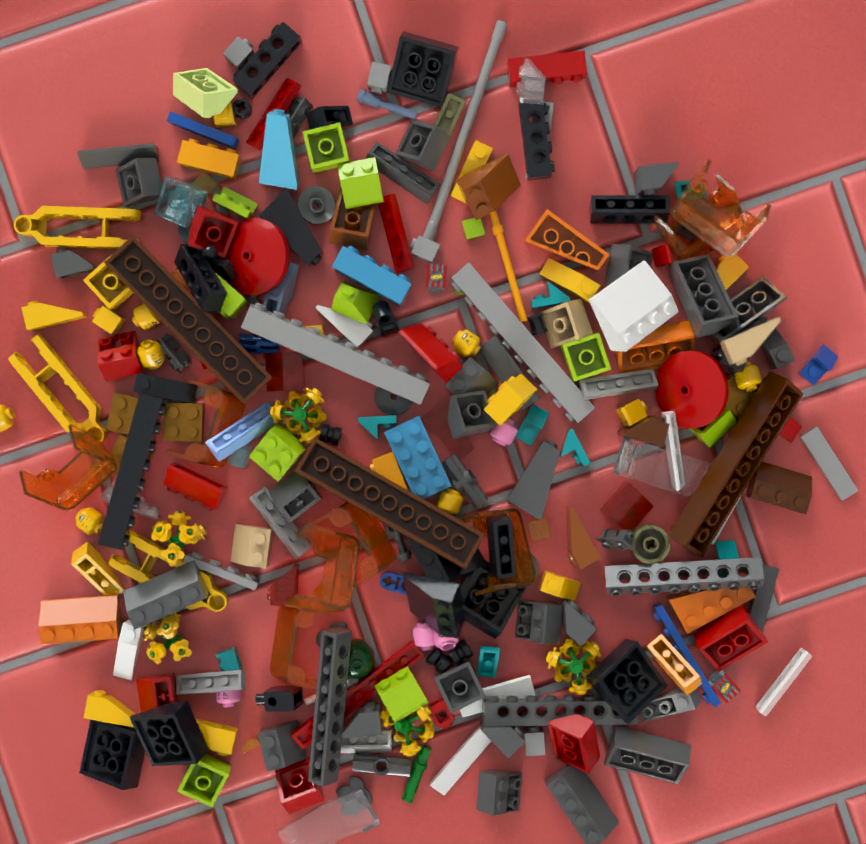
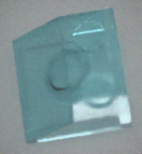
M165 177L154 214L187 228L191 224L197 205L204 207L209 191L178 178Z

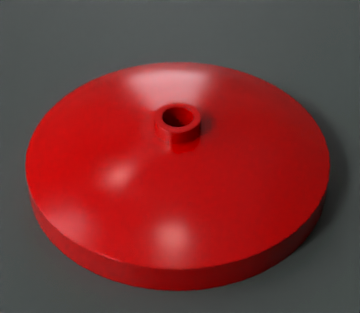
M248 218L238 223L226 257H220V259L229 260L233 264V269L237 275L233 281L228 279L226 281L236 291L251 296L267 294L279 286L288 270L290 251L284 233L276 224L261 218Z
M683 351L668 358L661 366L656 378L659 385L655 389L656 399L662 412L675 411L678 426L684 428L707 426L722 414L729 397V384L725 371L716 359L701 351Z

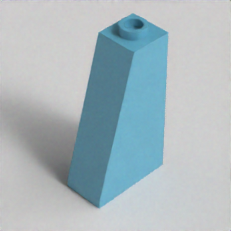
M273 109V111L267 113L259 183L297 190L300 186L290 114H284V110Z

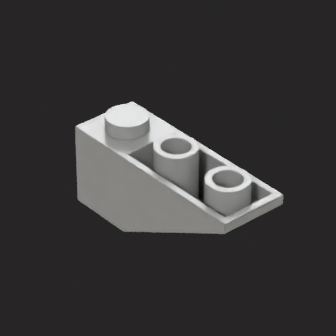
M680 687L659 694L640 715L643 722L694 710L700 704L701 698L697 688L687 696Z

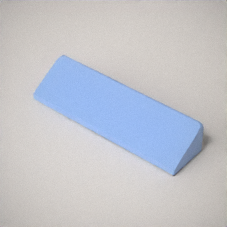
M268 402L206 441V445L218 461L223 460L277 424L274 423V418L270 415L272 406Z

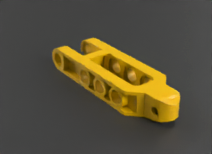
M41 206L33 215L18 216L14 221V229L23 236L34 237L41 245L46 247L119 249L127 240L109 237L110 221H140L141 211L118 208ZM51 218L102 220L101 237H97V239L84 238L82 236L68 238L62 235L50 237L47 234V222Z
M37 334L31 339L40 350L39 353L49 364L38 374L18 352H15L8 358L12 366L66 432L80 433L91 444H101L107 439L108 432L100 422L101 407L43 336ZM57 372L64 379V384L68 385L77 395V400H81L89 410V418L83 423H76L45 385V382Z
M129 530L130 542L135 544L136 548L148 554L142 567L115 554L112 555L108 564L134 580L143 583L156 577L150 572L158 557L169 563L166 558L161 556L162 550L166 549ZM179 559L176 565L169 564V566L179 567L186 563L183 562L184 559ZM199 569L210 596L185 608L193 610L204 606L215 612L223 610L228 605V595L215 586L211 573Z

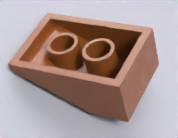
M508 153L456 179L467 207L476 220L497 209L521 186Z
M340 187L330 227L329 243L346 247L350 245L357 249L367 250L376 204L346 209L342 188Z
M567 505V545L570 552L567 556L574 567L578 566L580 569H583L601 559V556L573 506Z

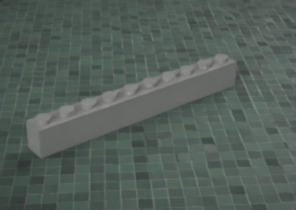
M469 262L451 277L453 288L457 292L460 290L465 295L463 299L470 307L472 305L475 306L478 310L476 314L482 321H488L490 324L489 329L495 336L499 334L502 337L501 343L508 350L512 349L515 352L514 358L521 365L524 363L529 368L526 370L533 379L537 378L541 382L540 388L546 394L549 392L554 397L552 401L558 408L563 407L566 411L564 415L571 423L573 421L579 423L595 409L589 400H584L580 389Z
M260 303L250 305L241 328L421 405L430 385V380L427 379L426 375L419 372L417 374L409 372L410 369L403 365L395 366L391 360L385 357L379 359L369 350L356 349L357 346L350 342L344 344L338 341V337L328 334V336L321 334V330L313 326L307 328L302 325L303 322L297 319H286L283 313L278 311L270 312L266 310V306Z

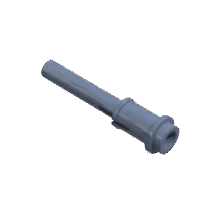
M366 89L364 91L360 90L358 93L357 101L360 104L364 103L377 109L381 107L414 120L417 116V112L382 100L381 96L368 93Z

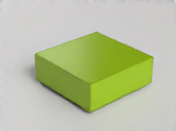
M471 218L462 221L466 240L485 235L481 218L478 220Z

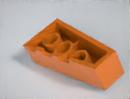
M548 209L524 240L527 243L597 271L610 255Z
M743 587L738 590L724 588L718 591H709L708 589L698 592L686 591L665 598L683 631L688 634L755 598V595L751 589Z

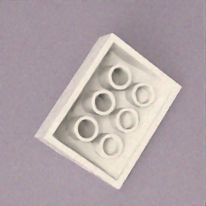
M642 261L589 299L611 351L626 352L679 312L672 294L646 261Z

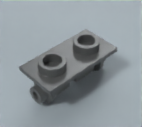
M300 96L294 99L289 108V111L293 113L290 116L293 138L299 132L302 123L306 119V113L310 112L313 107L306 98Z
M165 334L162 339L158 338L157 342L161 344L162 351L174 370L181 373L184 366L187 368L191 365V358L183 349L178 352L175 351L180 345L172 335Z
M605 529L602 531L601 537H595L601 543V546L606 549H635L631 544L635 534L631 530Z

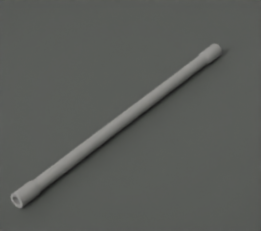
M500 20L496 22L490 46L434 209L423 235L424 238L434 241L439 226L438 223L494 60L508 26L506 22Z

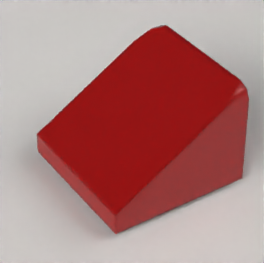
M668 244L651 250L655 267L669 265L673 262Z
M789 417L779 435L792 443L802 426Z

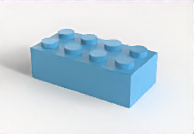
M350 245L348 248L344 246L341 248L332 265L334 271L399 307H402L412 289V284L408 277L402 274L399 276L393 274V269L384 264L380 267L375 259L368 255L362 257L359 250Z
M420 416L384 432L413 494L425 499L451 487V483Z

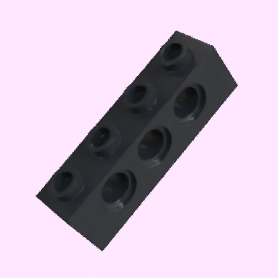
M284 22L280 25L277 24L272 29V35L260 43L259 50L255 54L252 53L247 58L246 65L242 69L239 68L233 75L234 84L251 99L257 95L302 43L301 37ZM276 42H283V46L281 48H274V44ZM264 56L271 57L268 63L261 62ZM251 71H258V75L256 77H249V73Z
M542 97L519 100L518 108L527 180L551 178L552 172H555L554 161H550L549 153H552V143L547 139V134H550L549 122H545L544 116L547 115V104L543 103ZM531 116H536L539 118L540 122L537 124H532L529 121V118ZM539 135L542 138V142L534 143L532 136ZM541 154L544 157V161L538 163L534 160V156Z
M591 195L590 224H667L670 214L669 195Z
M181 244L174 263L203 312H220L227 296L225 288L208 260L203 257L202 250L191 247L188 244Z

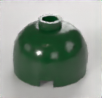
M353 639L350 646L348 678H364L373 669L375 662L374 652L367 642Z

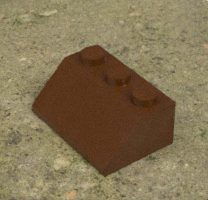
M648 416L631 426L619 430L617 435L653 446L663 447L670 424L665 423L666 419Z
M761 462L750 480L746 497L807 514L812 497V477Z

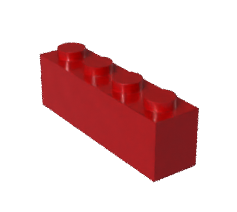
M585 50L508 58L509 86H514V88H523L526 84L542 86L545 82L561 84L564 80L580 82L587 75Z

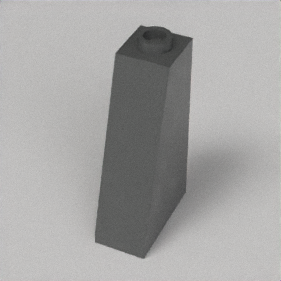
M547 440V442L541 441L507 497L509 502L541 520L560 453L556 449L558 445L550 440Z

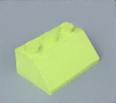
M208 68L173 73V96L204 118L220 114L238 92L236 87Z

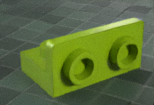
M223 187L220 195L215 194L212 200L215 204L244 219L252 218L258 206L256 202L226 187Z

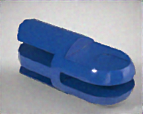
M239 334V344L248 353H276L280 350V346H278L280 344L259 335Z

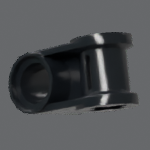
M386 301L376 302L372 307V311L381 336L384 337L386 333L394 330L399 331L389 304Z

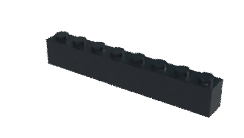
M142 393L139 394L100 534L99 545L118 550H124V547L129 545L131 537L128 535L129 529L133 528L136 517L133 516L134 511L139 508L141 502L139 493L140 490H144L146 479L143 478L145 471L148 472L150 469V453L155 451V435L159 434L162 423H159L161 415L164 416L167 404H164V399Z

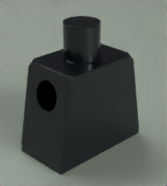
M302 684L270 687L264 693L256 694V705H265V711L267 712L295 711L303 704Z

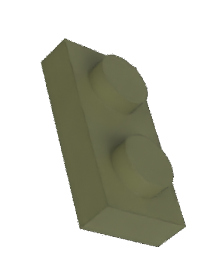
M448 93L434 125L451 136L466 100Z

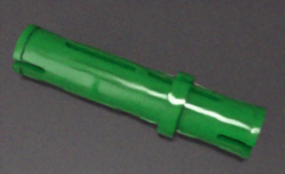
M424 744L420 745L421 750L418 751L416 760H413V768L401 798L408 803H413L422 774L428 766L427 761L432 748Z

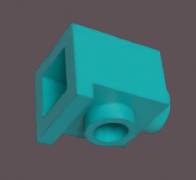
M237 647L219 651L215 655L216 659L220 658L219 667L221 671L243 669Z

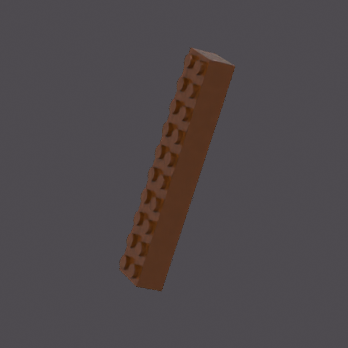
M133 235L104 262L243 404L248 402L272 378L209 312L201 310L196 299Z
M769 371L767 376L764 377L758 391L753 395L751 402L743 411L737 425L733 427L727 441L722 445L719 454L712 461L711 467L706 475L702 477L698 488L693 492L690 501L681 511L680 517L670 530L668 535L670 538L702 558L803 396V393L789 379L772 371Z
M315 437L295 469V472L301 477L466 570L485 536L484 533Z

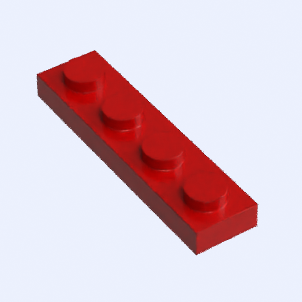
M288 78L285 79L246 141L248 145L259 151L262 150L267 113L273 111V109L284 110L286 113L292 100L298 95V91L301 88L299 83Z
M389 194L384 196V202L378 203L397 274L413 269L414 265L396 194Z

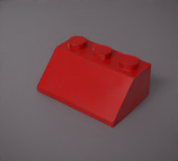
M421 323L399 331L409 345L446 383L463 368L459 363L461 358L454 351L450 353L447 350L449 346L442 338L438 341L435 337L437 335L430 326L426 328Z
M178 463L169 464L163 485L167 486L168 491L174 494L180 492L185 495V499L191 502L196 500L202 503L201 506L210 511L219 508L228 487Z
M740 605L693 634L698 649L718 671L768 642L752 615L743 605Z
M578 714L551 720L548 726L556 759L589 774L600 758L594 721Z

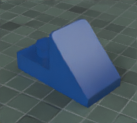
M823 344L798 374L812 386H815L827 371L833 369L838 356Z

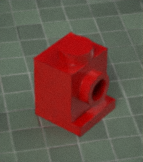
M443 697L428 704L432 712L430 715L438 729L442 727L446 729L454 724L455 716L453 713H450ZM444 710L446 714L440 716L439 711Z

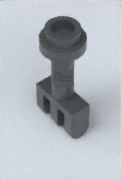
M383 524L387 536L393 535L397 542L400 553L397 555V559H400L401 562L412 559V552H407L401 533L394 529L389 530V526Z

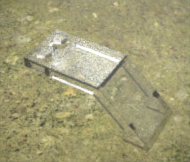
M624 436L613 474L691 497L701 483L702 477L706 475L711 467V463L681 454L686 485L680 491H676L671 485L666 450Z
M362 789L326 801L281 828L277 833L283 844H334L344 837L362 831L365 833L381 822Z

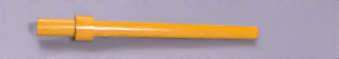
M497 211L489 213L493 224V235L497 238L519 320L523 323L528 320L504 239L503 225H500Z

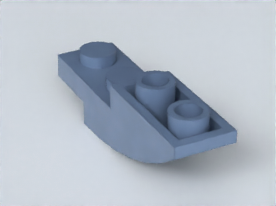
M289 262L287 273L282 282L273 291L266 294L263 303L267 307L266 310L270 312L278 311L286 315L288 302H292L299 264Z

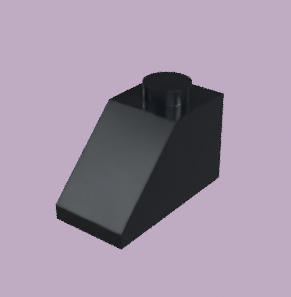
M320 106L306 113L310 130L336 123H341L342 128L353 125L349 106Z

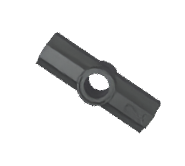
M456 453L442 461L443 467L452 477L455 488L461 494H464L474 510L488 501L487 496L477 484L478 481L470 469H466Z
M354 753L352 771L376 773L379 776L386 774L410 776L411 758L388 757L385 754L377 756ZM383 761L387 766L381 769L377 766V763Z

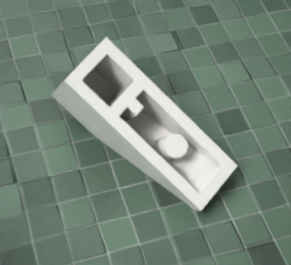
M320 305L315 307L357 348L374 332L371 329L373 325L369 321L365 325L334 312L330 308Z
M130 620L123 623L117 646L113 676L132 680L146 625L134 630Z

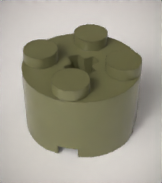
M647 523L637 526L632 531L635 534V538L631 544L635 549H630V551L637 559L647 564H653L667 557L670 551V540L662 528ZM647 540H651V543H653L652 547H647Z

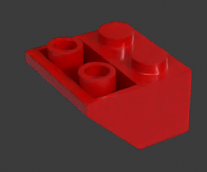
M135 331L124 332L98 340V366L105 381L143 372V366L137 355L139 343Z
M175 673L136 678L141 712L179 701L178 695H176Z

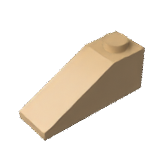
M774 318L720 342L728 363H735L738 366L747 362V357L755 353L779 324L780 318Z

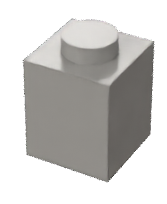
M237 37L224 51L223 55L234 67L242 69L246 65L247 58L252 53H255L252 49L253 45L244 38L242 40Z
M372 61L367 83L368 89H371V92L376 94L387 93L392 71L391 65Z
M419 235L417 239H413L409 249L412 250V256L433 264L440 244Z
M528 726V729H523L526 756L545 755L543 728Z

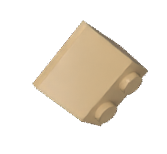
M582 298L539 312L543 313L542 320L545 328L548 329L546 335L551 349L593 335Z
M236 523L230 562L251 567L267 568L270 561L273 529Z

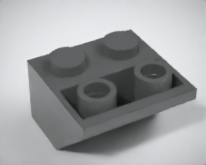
M295 471L269 490L278 508L290 523L323 498L310 481L301 477Z
M563 598L561 600L563 628L572 639L582 646L597 629L593 625L595 621L585 611L580 613V608L571 599L567 601Z
M520 599L518 602L515 638L541 644L559 643L562 604Z
M495 769L480 771L476 810L492 816L519 811L522 772Z

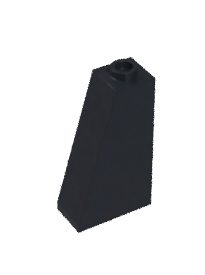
M285 189L259 217L276 224L284 233L289 247L309 267L312 264L315 266L321 261L323 252L289 191Z

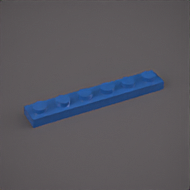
M659 602L654 604L653 608L655 611L652 613L658 622L662 621L665 626L662 628L668 639L671 637L675 643L672 646L700 675L702 684L699 687L704 692L701 695L705 702L717 707L721 702L663 605Z

